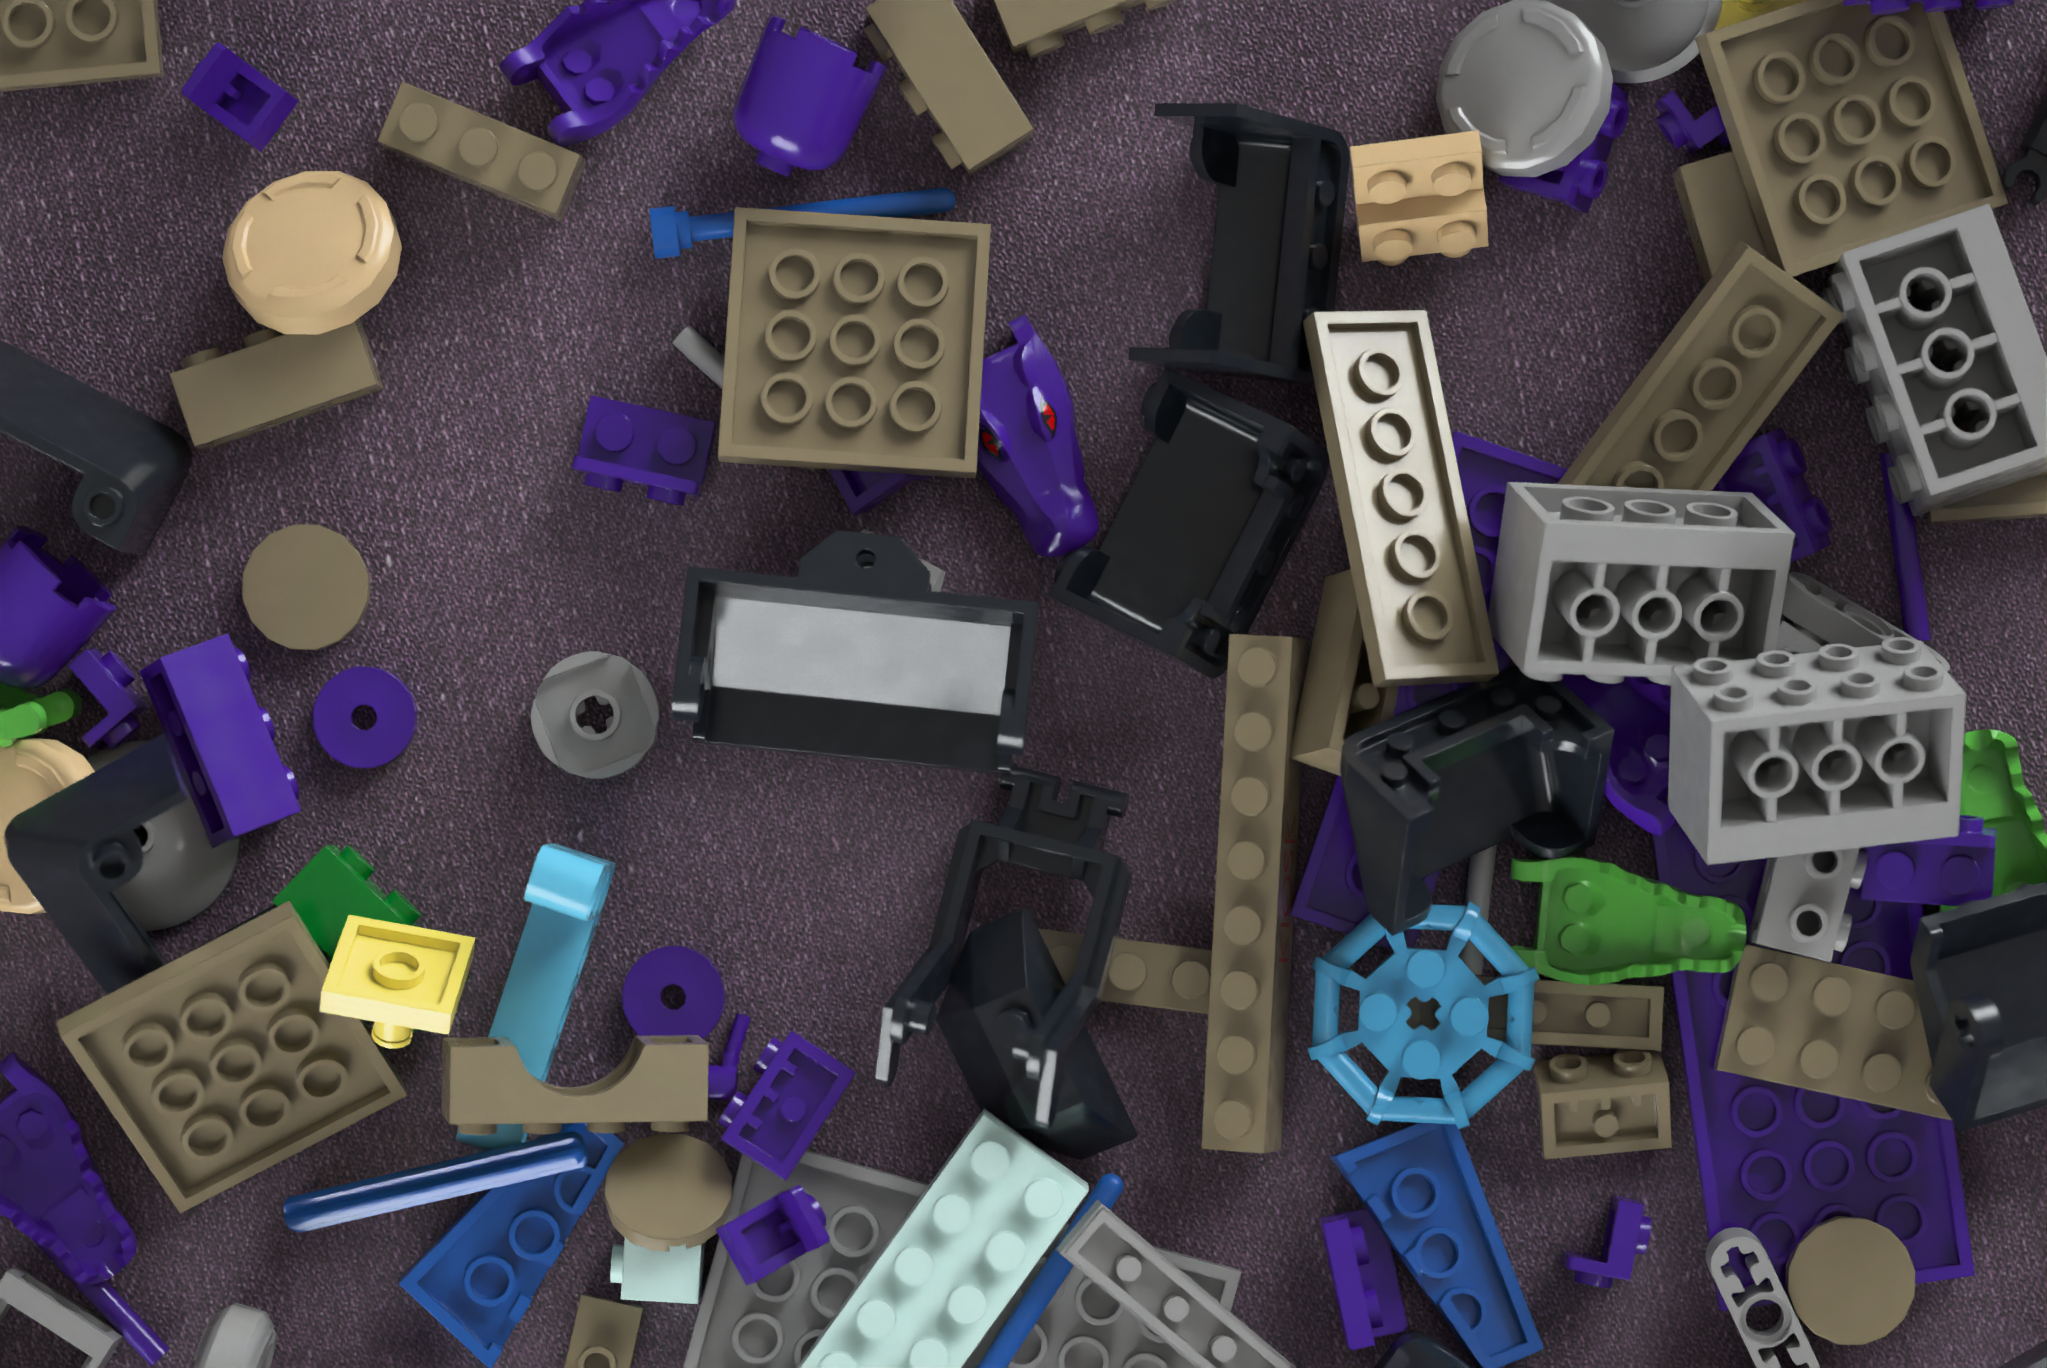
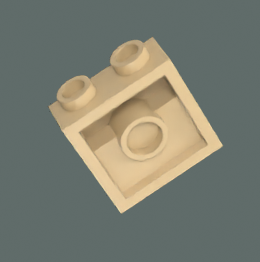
M1479 130L1350 146L1355 216L1362 262L1378 261L1387 266H1395L1406 261L1409 256L1441 253L1447 257L1458 258L1468 254L1472 248L1489 246Z

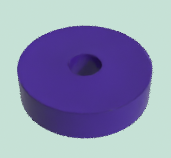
M361 666L349 668L336 674L323 686L314 704L313 726L319 743L333 759L354 768H376L393 762L409 747L417 729L418 713L411 691L397 676L380 668ZM363 705L372 707L377 716L374 726L368 730L360 729L354 720L355 712Z
M678 945L660 947L641 957L627 974L622 991V1004L625 1016L630 1026L639 1036L699 1035L703 1039L718 1024L723 1014L726 999L724 982L715 964L701 952ZM668 985H678L684 990L686 1000L681 1008L671 1009L664 1004L662 993Z

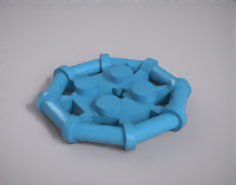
M1470 901L1466 906L1431 904V911L1428 917L1418 925L1409 928L1451 931L1445 949L1406 947L1403 931L1392 936L1369 914L1323 957H1315L1311 966L1312 969L1316 970L1312 1045L1307 1047L1311 1060L1318 1059L1367 1113L1365 1120L1375 1125H1378L1380 1121L1454 1124L1459 1130L1470 1126L1469 1119L1523 1070L1531 1071L1536 1060L1531 1057L1534 984L1540 978L1536 967L1529 968L1479 913L1480 906ZM1386 935L1394 952L1372 972L1363 977L1349 968ZM1468 940L1473 943L1501 975L1485 983L1479 980L1458 956ZM1343 985L1359 991L1358 1025L1356 1029L1338 1033L1340 987ZM1508 994L1506 1042L1487 1035L1489 997ZM1417 997L1420 1001L1426 1002L1433 997L1439 1002L1440 1007L1434 1013L1439 1022L1434 1028L1429 1030L1422 1024L1413 1029L1407 1024L1406 1021L1412 1014L1407 1004L1412 998ZM1363 1043L1387 1069L1378 1087L1345 1051ZM1480 1049H1483L1497 1058L1493 1064L1463 1091H1460L1452 1074ZM1400 1077L1419 1080L1439 1079L1444 1098L1395 1096Z

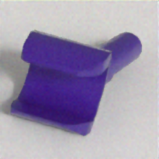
M736 1013L723 1052L722 1065H708V1100L726 1101L736 1093L739 1055L751 1017Z

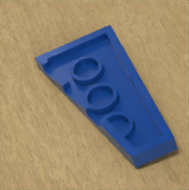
M1413 1122L1330 1156L1477 1368H1500L1544 1349L1462 1135L1456 1125Z
M562 1123V1131L560 1133L540 1134L536 1139L571 1131L583 1135L588 1151L587 1165L579 1169L485 1190L398 1278V1284L486 1367L492 1368L502 1352V1347L515 1325L520 1322L535 1291L548 1269L552 1268L565 1246L564 1242L580 1215H583L612 1162L624 1146V1140L617 1133L587 1131V1123Z

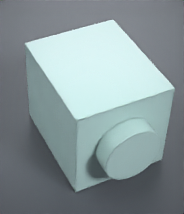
M624 1238V1245L613 1244L610 1281L611 1283H622L621 1299L698 1304L702 1298L705 1242L702 1245L686 1249V1244L669 1246L670 1252L652 1251L633 1244Z

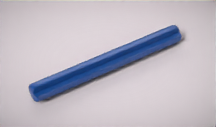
M571 1131L288 1197L283 1203L284 1218L288 1229L301 1233L579 1169L588 1163L587 1145L583 1135Z

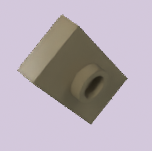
M582 1293L564 1368H631L645 1306Z

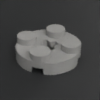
M588 651L572 655L553 666L537 690L531 709V725L534 737L543 754L558 767H561L570 774L590 779H605L618 776L640 763L648 750L656 742L660 721V706L657 693L645 673L623 657L598 651ZM590 697H596L600 705L611 704L614 715L606 720L607 730L600 734L596 733L593 726L582 727L578 720V715L586 712L585 700Z

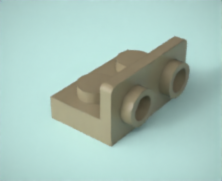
M1622 1049L1615 1054L1585 1057L1577 1054H1562L1551 1060L1536 1061L1534 1063V1077L1539 1097L1541 1148L1544 1160L1672 1148L1669 1080L1660 1051Z

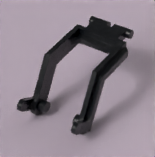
M1014 765L1011 766V775H1001L1000 788L1012 791L1008 807L997 825L971 819L968 825L959 830L930 945L883 1007L875 1082L877 1084L889 1087L892 1085L898 1068L900 1045H904L913 1032L928 1035L933 1027L936 1016L935 1002L949 985L961 956L983 870L1001 860L1081 880L1090 892L1093 901L1074 974L1036 1029L1024 1026L1019 1027L1012 1049L1013 1058L1027 1061L1026 1076L1040 1081L1035 1123L1037 1126L1051 1128L1058 1108L1065 1053L1101 1001L1133 876L1127 864V859L1102 851L1110 817L1124 818L1129 803L1128 793L1074 781L1070 788L1067 804L1057 802L1061 786V777Z

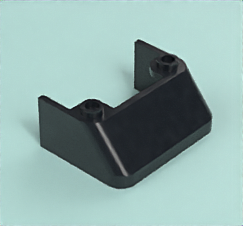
M1155 103L1154 116L1194 126L1193 137L1189 147L1191 162L1202 180L1219 185L1206 309H1187L1178 316L1170 332V348L1130 347L1128 360L1192 373L1286 383H1315L1303 321L1313 312H1334L1350 164L1349 150L1344 137L1334 129L1238 103Z
M164 733L16 815L9 822L4 832V844L11 865L107 995L168 964L166 958L116 891V889L134 879L143 865L144 857L141 844L132 830L188 799L170 742ZM275 904L270 906L269 908L236 925L235 927L227 930L226 932L218 935L217 937L209 940L208 942L200 945L199 947L275 909L277 906Z

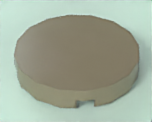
M293 524L270 533L252 551L242 576V600L251 622L268 640L292 650H321L342 641L360 625L370 602V574L360 552L344 535L321 525Z
M658 1133L634 1141L618 1153L606 1173L605 1203L608 1208V1215L613 1227L629 1242L652 1251L670 1252L669 1246L686 1244V1249L702 1245L717 1233L716 1228L725 1223L731 1212L732 1176L724 1158L704 1141L685 1134Z
M1836 1216L1813 1225L1802 1236L1803 1238L1797 1243L1794 1251L1792 1250L1786 1263L1785 1291L1796 1316L1815 1335L1838 1345H1865L1887 1336L1905 1319L1915 1296V1269L1906 1246L1890 1229L1864 1217Z

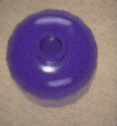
M770 14L735 100L733 109L735 128L744 141L759 150L754 162L772 171L790 177L794 166L810 171L828 169L838 163L847 151L888 66L872 59L868 69L865 70L853 64L857 57V51L804 27H800L796 38L781 32L786 20Z
M16 526L0 546V683L18 689H33L44 686L52 680L116 610L114 605L107 602L112 596L111 592L92 571L73 555H70L64 563L59 561L52 554L42 549L48 538L42 533L26 526Z

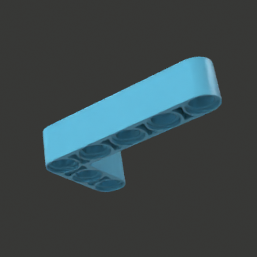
M556 843L541 846L531 871L524 901L532 903L488 1036L508 1037L516 1046L527 1071L543 1082L546 1081L616 865L614 862ZM497 1124V1133L490 1135H467L457 1131L456 1141L489 1151L524 1143L528 1133L523 1132V1124Z

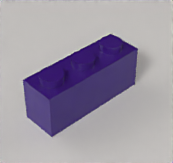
M228 633L163 656L140 671L212 849L278 824L301 811L297 802L299 798L297 781L292 771L287 766L282 765L273 743L275 732L272 720L263 707L258 706L249 685L250 669L248 662L241 650L233 646Z

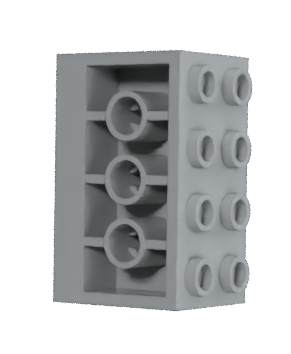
M1990 203L1842 253L1827 279L1829 287L1822 290V295L1826 302L1844 315L1838 324H1843L1850 343V347L1844 349L1845 361L1856 385L1864 383L1872 403L1871 407L1866 408L1868 425L1876 443L1882 444L1886 442L1894 466L1888 468V478L1898 503L1908 502L1912 515L1915 517L1941 506L1945 507L2047 471V357ZM1908 300L1919 303L1926 312L1915 309ZM1930 359L1941 362L1948 372L1935 368ZM1952 418L1964 422L1969 428L1970 433L1959 430L1954 425Z
M1507 482L1488 612L1491 635L1526 676L1541 681H1558L1562 679L1563 674H1583L1597 682L1621 683L1624 681L1625 676L1647 677L1658 684L1671 686L1672 667L1691 666L1695 661L1709 657L1722 658L1728 661L1755 659L1762 652L1776 650L1795 533L1753 493Z
M1893 637L1884 640L1881 645L1857 648L1845 644H1829L1821 647L1819 652L1790 654L1784 651H1766L1757 655L1755 659L1737 661L1709 657L1699 659L1691 666L1672 667L1668 782L1669 811L1707 865L1959 836L1966 693L1922 641L1906 637Z

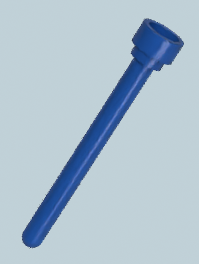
M940 187L759 209L903 218L949 212L955 206L956 197L949 188ZM675 205L649 208L655 259L681 256L680 250L693 248L692 242L733 237L735 211L689 217L688 210L675 212Z
M1108 1173L1100 1178L976 1368L1008 1367L1074 1266L1056 1250L1057 1246L1096 1200H1099L1111 1210L1123 1191V1181L1118 1175Z

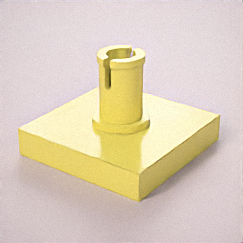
M348 915L321 990L319 1012L374 1021L371 1037L375 1043L386 1048L396 1049L410 1044L413 1037V1028L449 1035L473 960L475 937Z

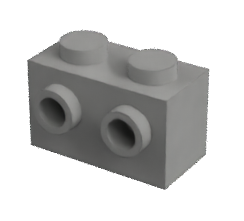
M1860 847L1767 858L1747 942L1831 962L1834 950L1843 952L1851 929L1852 915L1843 912L1849 889H1859L1862 883L1868 853L1859 850Z

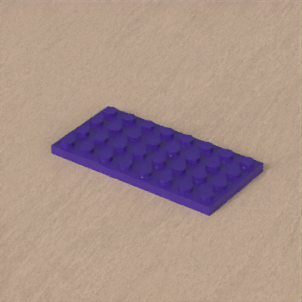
M1668 800L1661 801L1668 806ZM1676 819L1674 825L1661 836L1650 833L1657 881L1675 886L1688 893L1716 896L1737 903L1745 914L1746 945L1806 957L1747 942L1767 858L1707 865ZM1862 883L1859 889L1850 888L1843 912L1852 915L1849 937L1843 952L1834 950L1830 963L1914 980L1910 958L1919 921L1923 917L1922 904L1861 899ZM1734 969L1726 973L1676 971L1670 973L1708 1243L1718 1232L1727 1228L1739 1227L1749 1230L1761 1242L1785 1291L1786 1263L1792 1250L1794 1251L1797 1243L1803 1238L1802 1236L1813 1225L1836 1216L1864 1217L1890 1229L1906 1246L1915 1269V1284L1975 1276L1952 1120L1713 1069ZM1737 1246L1727 1251L1729 1261L1721 1266V1268L1731 1266L1739 1277L1743 1288L1755 1284L1745 1263V1258L1753 1252L1743 1254ZM1765 1278L1761 1283L1768 1282V1278ZM1714 1281L1718 1309L1721 1312L1729 1311ZM1733 1293L1732 1297H1736L1738 1293ZM1760 1300L1751 1305V1307L1777 1303L1771 1300Z

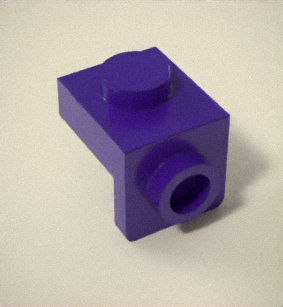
M216 43L206 57L196 65L192 76L181 90L182 95L260 152H262L299 102L287 91L243 61L221 43Z
M1673 90L1661 97L1655 104L1661 112V115L1655 118L1656 123L1665 138L1675 149H1679L1684 145L1692 156L1716 138L1723 148L1730 144L1718 105L1695 120Z
M86 648L68 666L109 714L89 730L81 740L89 749H99L107 744L111 750H114L141 727L136 717L148 707L129 686L136 679L134 674L113 651L110 650L103 656L97 649Z
M796 1185L775 1194L716 1228L746 1286L757 1282L801 1255L817 1249L830 1241V1237L825 1230L826 1217L822 1207L812 1195L805 1193L801 1185Z
M1611 1196L1600 1257L1563 1251L1561 1264L1567 1269L1575 1270V1282L1602 1288H1612L1613 1278L1630 1281L1635 1253L1645 1255L1650 1238L1651 1217L1642 1216L1644 1204L1636 1199Z

